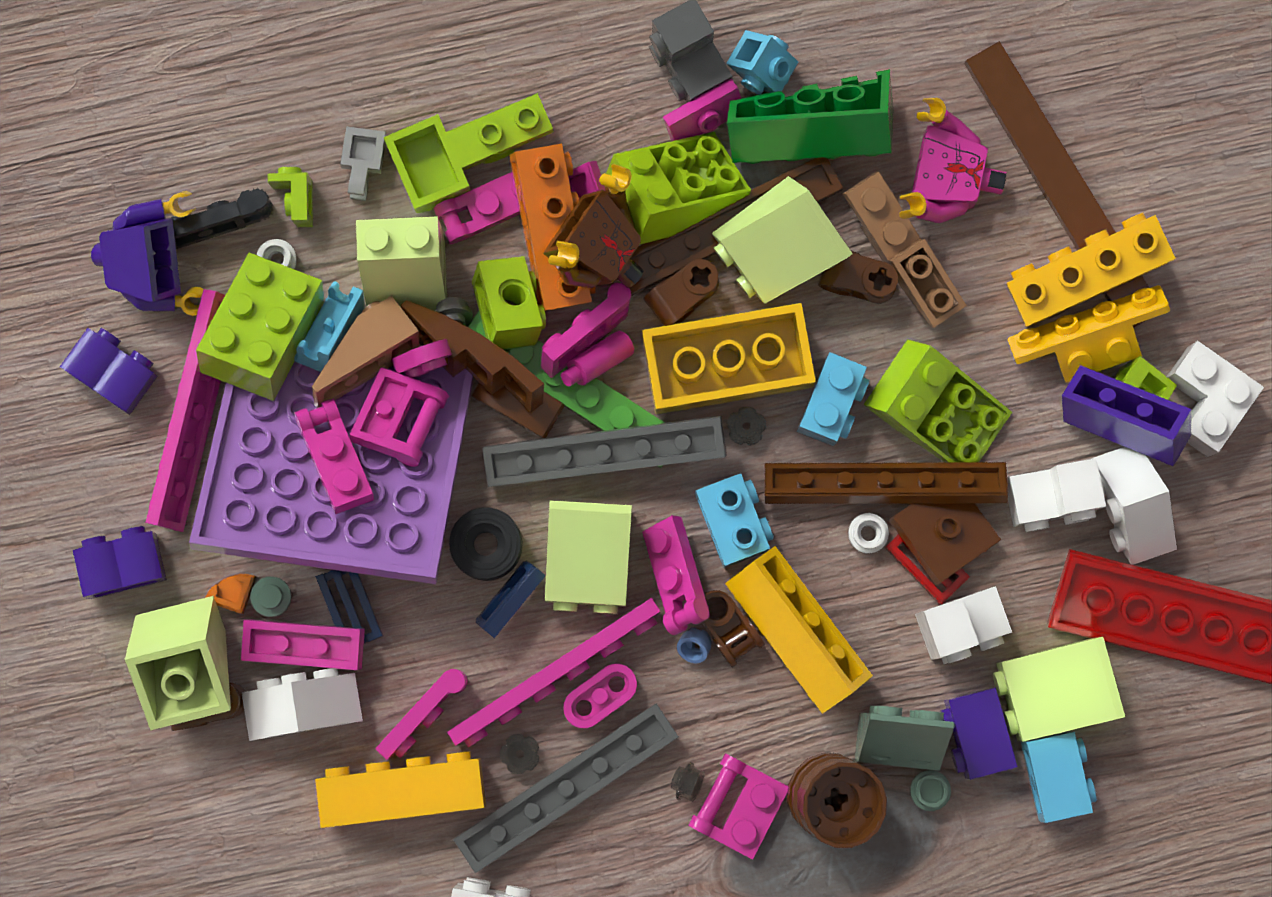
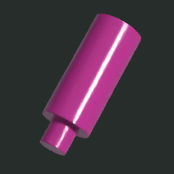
M616 331L570 359L567 363L568 369L560 375L561 380L568 387L575 383L586 385L634 354V346L631 339L623 331Z

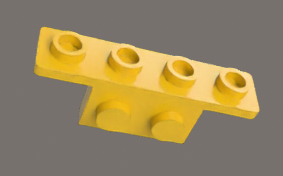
M1160 285L1142 288L1131 295L1114 301L1099 303L1094 308L1077 314L1064 315L1054 322L1036 328L1024 329L1018 334L1009 337L1008 342L1016 364H1022L1055 352L1065 383L1071 381L1080 365L1099 372L1136 359L1139 356L1142 357L1133 325L1170 312V307Z

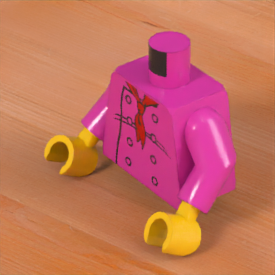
M923 98L922 101L926 102L930 107V113L918 112L917 119L921 122H932L933 126L928 125L923 134L912 192L900 196L901 200L904 199L909 203L910 210L901 211L899 215L902 219L917 217L918 219L940 224L965 215L968 209L973 208L977 203L980 191L1002 195L1007 172L985 167L988 148L981 145L980 138L970 128L946 110V106L940 98Z

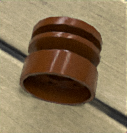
M820 753L807 758L795 769L788 784L787 803L795 821L816 839L834 848H853L867 842L879 831L886 816L887 797L882 782L870 769L839 753ZM831 789H834L838 792V796L832 797V804L830 805L825 801V798L831 796Z

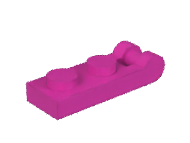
M513 172L456 198L445 200L433 208L438 219L443 220L447 228L445 235L449 244L461 242L520 215ZM468 209L473 220L461 223L457 213Z
M622 283L611 285L608 289L606 300L592 311L586 309L574 319L571 328L562 335L560 333L552 335L542 347L541 368L551 379L567 366L570 359L590 348L626 319L629 312L631 290Z
M332 398L321 402L322 407L311 411L304 408L294 412L332 508L335 514L371 502L374 500V496L342 422L337 405ZM328 422L330 430L316 434L314 426Z
M671 515L642 531L665 610L663 624L671 635H678L688 628V624L693 623L696 625L709 618V609L682 517Z
M450 669L444 672L375 750L386 760L391 759L394 755L401 759L416 743L412 735L423 724L428 729L444 712L439 705L450 693L457 694L465 690L468 682L465 673L457 669Z

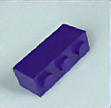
M1079 366L1062 394L1063 422L1168 465L1174 466L1191 437L1192 409L1084 366Z

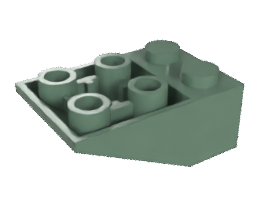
M870 706L869 713H859L855 751L856 762L940 771L954 729V722L943 721V712L910 710V716L903 717V708Z

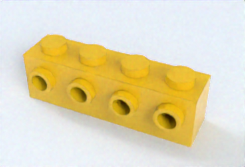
M1144 212L1121 222L1124 229L1109 236L1105 229L1084 239L1087 245L1084 248L1072 253L1068 246L1048 255L1049 264L1035 269L1033 263L1011 272L1013 280L1007 282L1006 285L1025 327L1027 328L1174 261L1176 258L1156 215L1146 219Z
M776 546L725 583L737 602L740 603L761 634L767 639L822 714L852 694L873 676Z
M471 751L446 754L447 762L431 764L430 756L406 759L407 767L390 769V761L365 764L366 772L350 774L349 766L325 769L326 777L315 779L320 828L485 808L486 799L481 758L471 759Z

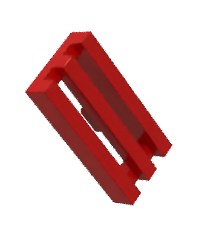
M899 534L884 547L940 605L970 578L961 568L954 573L958 577L954 582L949 578L941 582L946 588L941 592L897 547L903 543L911 552Z

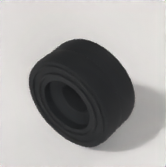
M490 507L470 510L457 520L451 530L449 538L451 557L456 566L471 578L481 581H492L502 578L514 569L522 554L523 542L520 530L514 520L501 510ZM482 533H491L497 538V549L491 555L483 556L475 550V540Z

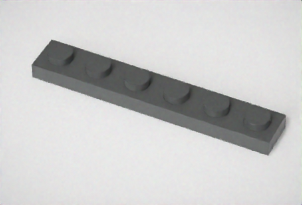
M722 416L482 447L488 487L725 458L727 456Z
M656 703L453 840L473 871L477 873L679 736Z

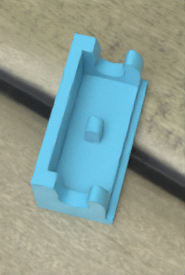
M332 282L328 289V297L305 339L301 340L296 348L295 362L320 372L323 370L357 316L365 309L364 292L359 288L353 286L348 296L339 290L340 285L338 282Z

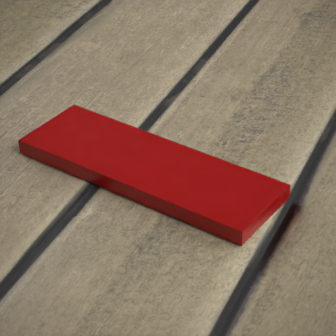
M1069 549L1047 624L1049 628L1088 638L1103 637L1105 642L1272 684V600Z

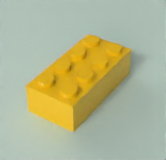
M802 303L642 330L655 414L813 388L816 382Z

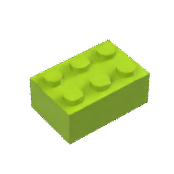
M249 252L196 349L200 373L274 401L295 362L294 357L297 354L296 348L301 340L305 339L325 302L322 280Z

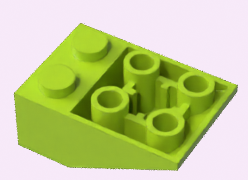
M715 132L613 154L606 174L612 176V164L625 167L631 171L632 178L629 187L626 189V199L635 225L634 229L641 237L640 244L672 237L751 193L750 187L736 165L732 163L731 157Z
M908 339L863 404L892 428L943 462H980L1012 414V411L931 345Z

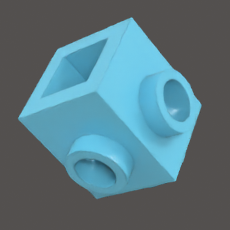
M745 30L726 64L743 78L741 84L746 89L761 95L763 91L769 93L782 91L788 83L798 61L787 51L789 46L780 38Z

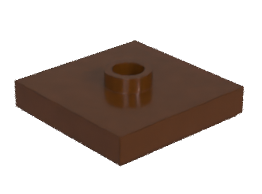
M975 503L911 504L889 520L936 586L1001 541V538Z

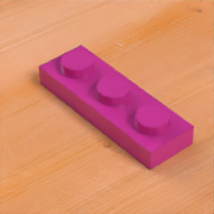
M244 620L241 661L361 670L365 629Z

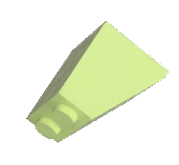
M789 176L712 233L719 243L714 247L715 252L727 267L734 264L741 274L736 279L740 287L749 298L756 295L764 303L773 300L852 255V252L810 191Z
M438 216L356 220L357 262L366 307L375 301L382 302L392 296L400 307L403 302L408 300L435 311L437 304L447 298L445 234Z
M550 500L545 602L553 603V610L577 612V605L580 604L594 605L593 613L617 614L618 607H626L632 505Z
M214 596L136 615L125 662L150 730L230 711L226 630Z
M1103 637L1086 639L996 663L998 672L993 673L994 684L998 695H1005L1009 711L1003 713L1009 735H1016L1017 741L1024 742L1125 717Z

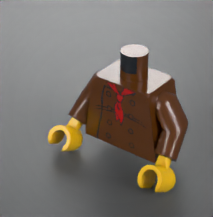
M612 164V176L604 173L599 178L600 184L605 186V191L599 190L582 195L543 254L549 258V264L556 266L566 285L593 288L613 283L618 279L627 288H630L642 277L643 269L631 259V256L641 243V237L634 229L635 225L626 199V189L629 187L632 178L629 169Z

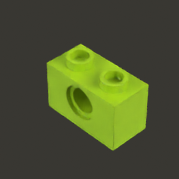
M525 256L478 261L472 278V285L486 338L502 349L536 345L541 330L546 327V315L543 306L537 304L535 297L537 290L536 277L533 271H528ZM504 300L513 301V302L516 303L517 305H516V306H515V305H510V304H508L507 302H505Z

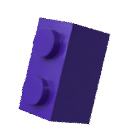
M989 688L944 700L946 709L940 710V712L944 713L943 721L954 722L953 736L957 748L951 750V755L957 773L963 772L965 779L971 780L1018 767L996 688Z

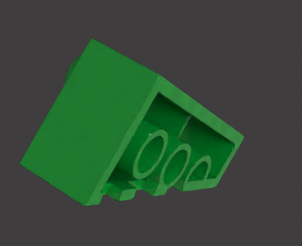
M890 69L876 72L877 79L858 82L857 76L841 79L842 86L820 89L817 84L802 86V89L792 96L785 97L784 93L777 91L730 101L727 127L732 163L746 162L756 164L762 161H798L804 158L821 157L836 159L841 156L853 155L873 157L892 153L894 108Z

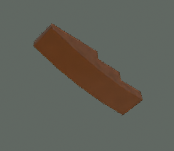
M408 300L401 304L402 310L419 331V344L421 346L443 339L448 340L452 355L445 358L447 365L443 366V368L452 377L466 369L491 395L504 386L530 412L543 404L544 383L512 355L480 333L444 314Z

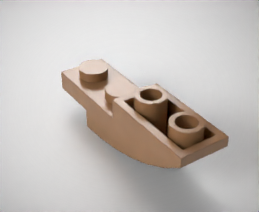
M879 172L873 173L843 193L863 225L860 228L883 262L894 267L898 275V284L932 328L967 306L927 241L920 238L909 219L900 218L899 212L903 211Z

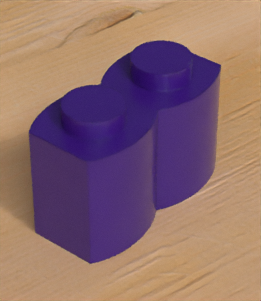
M102 327L97 333L87 328L60 367L130 415L158 377L150 370L154 363L133 350L130 356L117 348L121 341Z
M139 526L121 531L122 538L106 542L105 536L92 537L81 541L82 547L73 550L83 598L103 597L166 581L167 578L157 534L153 531L146 532L145 526Z

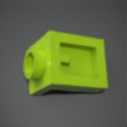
M299 167L278 168V173L267 174L268 183L273 189H291V192H286L284 197L286 216H291V220L297 227H313V180L308 173L302 172V169Z

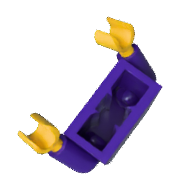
M182 191L173 195L169 201L163 203L161 199L129 206L114 219L113 229L101 232L99 236L100 243H97L92 248V262L96 266L103 267L106 286L111 290L121 292L124 298L141 311H175V307L182 308L183 312L187 315H197L199 305L191 303L189 297H202L203 288L192 287L188 289L184 296H175L181 293L173 221L172 218L165 217V214L169 213L177 217H185L193 213L196 208L184 211L178 205L179 198L192 195L191 192Z

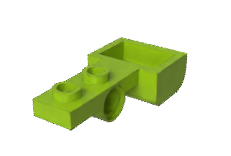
M536 93L447 132L437 114L383 138L415 212L424 213L433 210L437 204L445 200L456 198L471 191L463 172L464 170L481 163L489 164L499 161L512 154L516 148L549 135L554 131L539 95Z

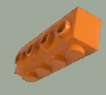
M562 143L512 153L509 157L530 267L536 277L537 290L535 294L537 304L542 305L544 311L592 302L590 294L595 293V287L585 288L566 285L556 266L549 264V258L543 254L579 201L577 192H571L568 176L573 175L570 153L563 152Z

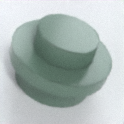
M271 576L262 578L252 588L251 603L254 609L261 615L267 617L279 616L288 609L291 603V590L287 583L280 578Z
M926 770L916 775L912 780L910 795L913 802L919 808L926 811H936L948 803L951 796V786L948 779L940 772Z

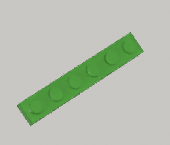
M478 311L468 328L486 337L480 312ZM537 340L536 345L503 349L544 383L545 393L562 402L566 408L602 431L665 423L597 378L586 385L575 383L570 387L566 386L561 380L560 375L568 369L567 366L551 379L541 368L542 347L544 344Z

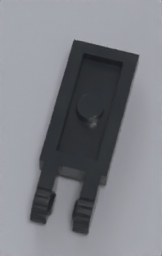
M253 188L252 191L246 190L241 192L237 201L230 203L226 200L217 201L208 205L205 211L193 215L189 214L185 217L172 216L176 249L245 228L248 225L261 222V219L266 220L267 217L270 218L273 204L266 191Z

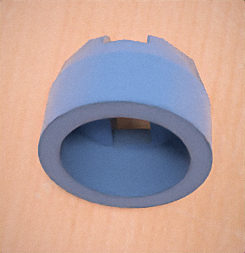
M690 628L682 634L678 641L677 651L686 661L701 663L705 661L711 650V637L705 630L701 631L697 628ZM696 643L700 646V649L695 648Z

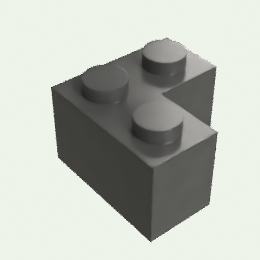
M688 0L652 20V35L649 36L652 45L649 46V49L659 67L666 65L672 76L668 80L669 85L679 101L685 99L688 103L727 80L732 79V74L713 43L714 30L696 0Z

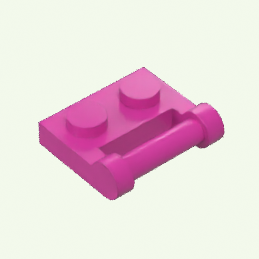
M381 367L350 432V440L352 443L395 457L405 465L416 467L423 455L421 448L439 409L444 408L449 395L445 390ZM414 398L423 400L424 404L407 442L397 440L398 432Z
M725 753L720 762L723 767L700 812L697 816H692L688 826L753 860L788 792V786ZM738 773L747 778V781L721 829L713 825L712 822Z

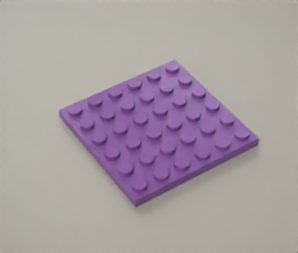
M294 362L274 401L226 383L189 544L191 550L436 584L474 377L466 369L452 377L443 367H440L414 378L445 390L449 395L444 408L438 410L422 445L421 451L423 455L418 466L411 467L405 465L395 457L352 443L372 489L374 500L335 514L294 414V412L304 408L308 411L316 409L312 385L321 372ZM394 365L388 368V370L396 372ZM376 376L335 400L349 438ZM414 398L398 432L397 440L407 442L424 404L423 400ZM328 422L314 426L316 434H320L330 430Z

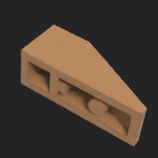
M392 296L382 302L375 301L369 304L357 316L312 385L316 408L322 407L321 402L332 398L334 401L375 377L381 367L388 369L393 366V358L419 347L418 329Z

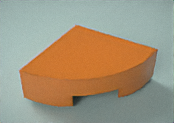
M236 574L224 578L211 587L205 598L214 596L217 606L244 614L257 576Z

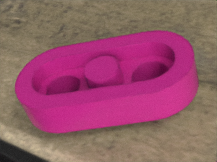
M443 339L410 350L393 358L392 362L397 373H405L406 376L415 378L427 374L431 370L446 366L445 358L452 355L448 340Z
M611 664L605 667L566 697L564 702L566 719L578 728H589L596 725L633 697L637 688L635 674L630 668L622 664ZM615 676L621 677L625 682L624 689L620 692H613L609 688V681ZM581 700H587L592 705V711L587 716H581L576 710V706Z

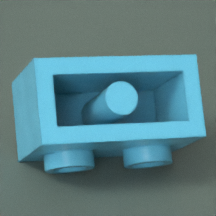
M829 352L797 432L831 446L837 443L839 436L847 439L855 416L849 415L850 408L854 400L862 401L870 381L863 377L867 367Z
M740 473L695 491V496L723 568L769 551L768 541L773 540L774 537L766 517L759 519L753 504L758 503L759 498L751 479L744 482Z
M1063 732L1021 742L1039 822L1048 823L1093 813L1091 803L1096 802L1097 798L1092 779H1085L1082 763L1087 762V753L1082 738L1076 739L1075 732Z

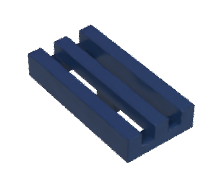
M527 560L523 561L476 618V623L495 639L546 575Z
M330 570L327 573L315 576L334 625L345 627L328 581L333 579L352 627L363 629L342 577L349 573L372 631L366 635L364 633V644L383 637L359 573Z

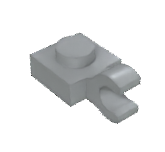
M346 126L340 165L342 169L351 170L348 185L350 199L366 201L369 172L381 174L386 145L383 137L387 136L385 131Z

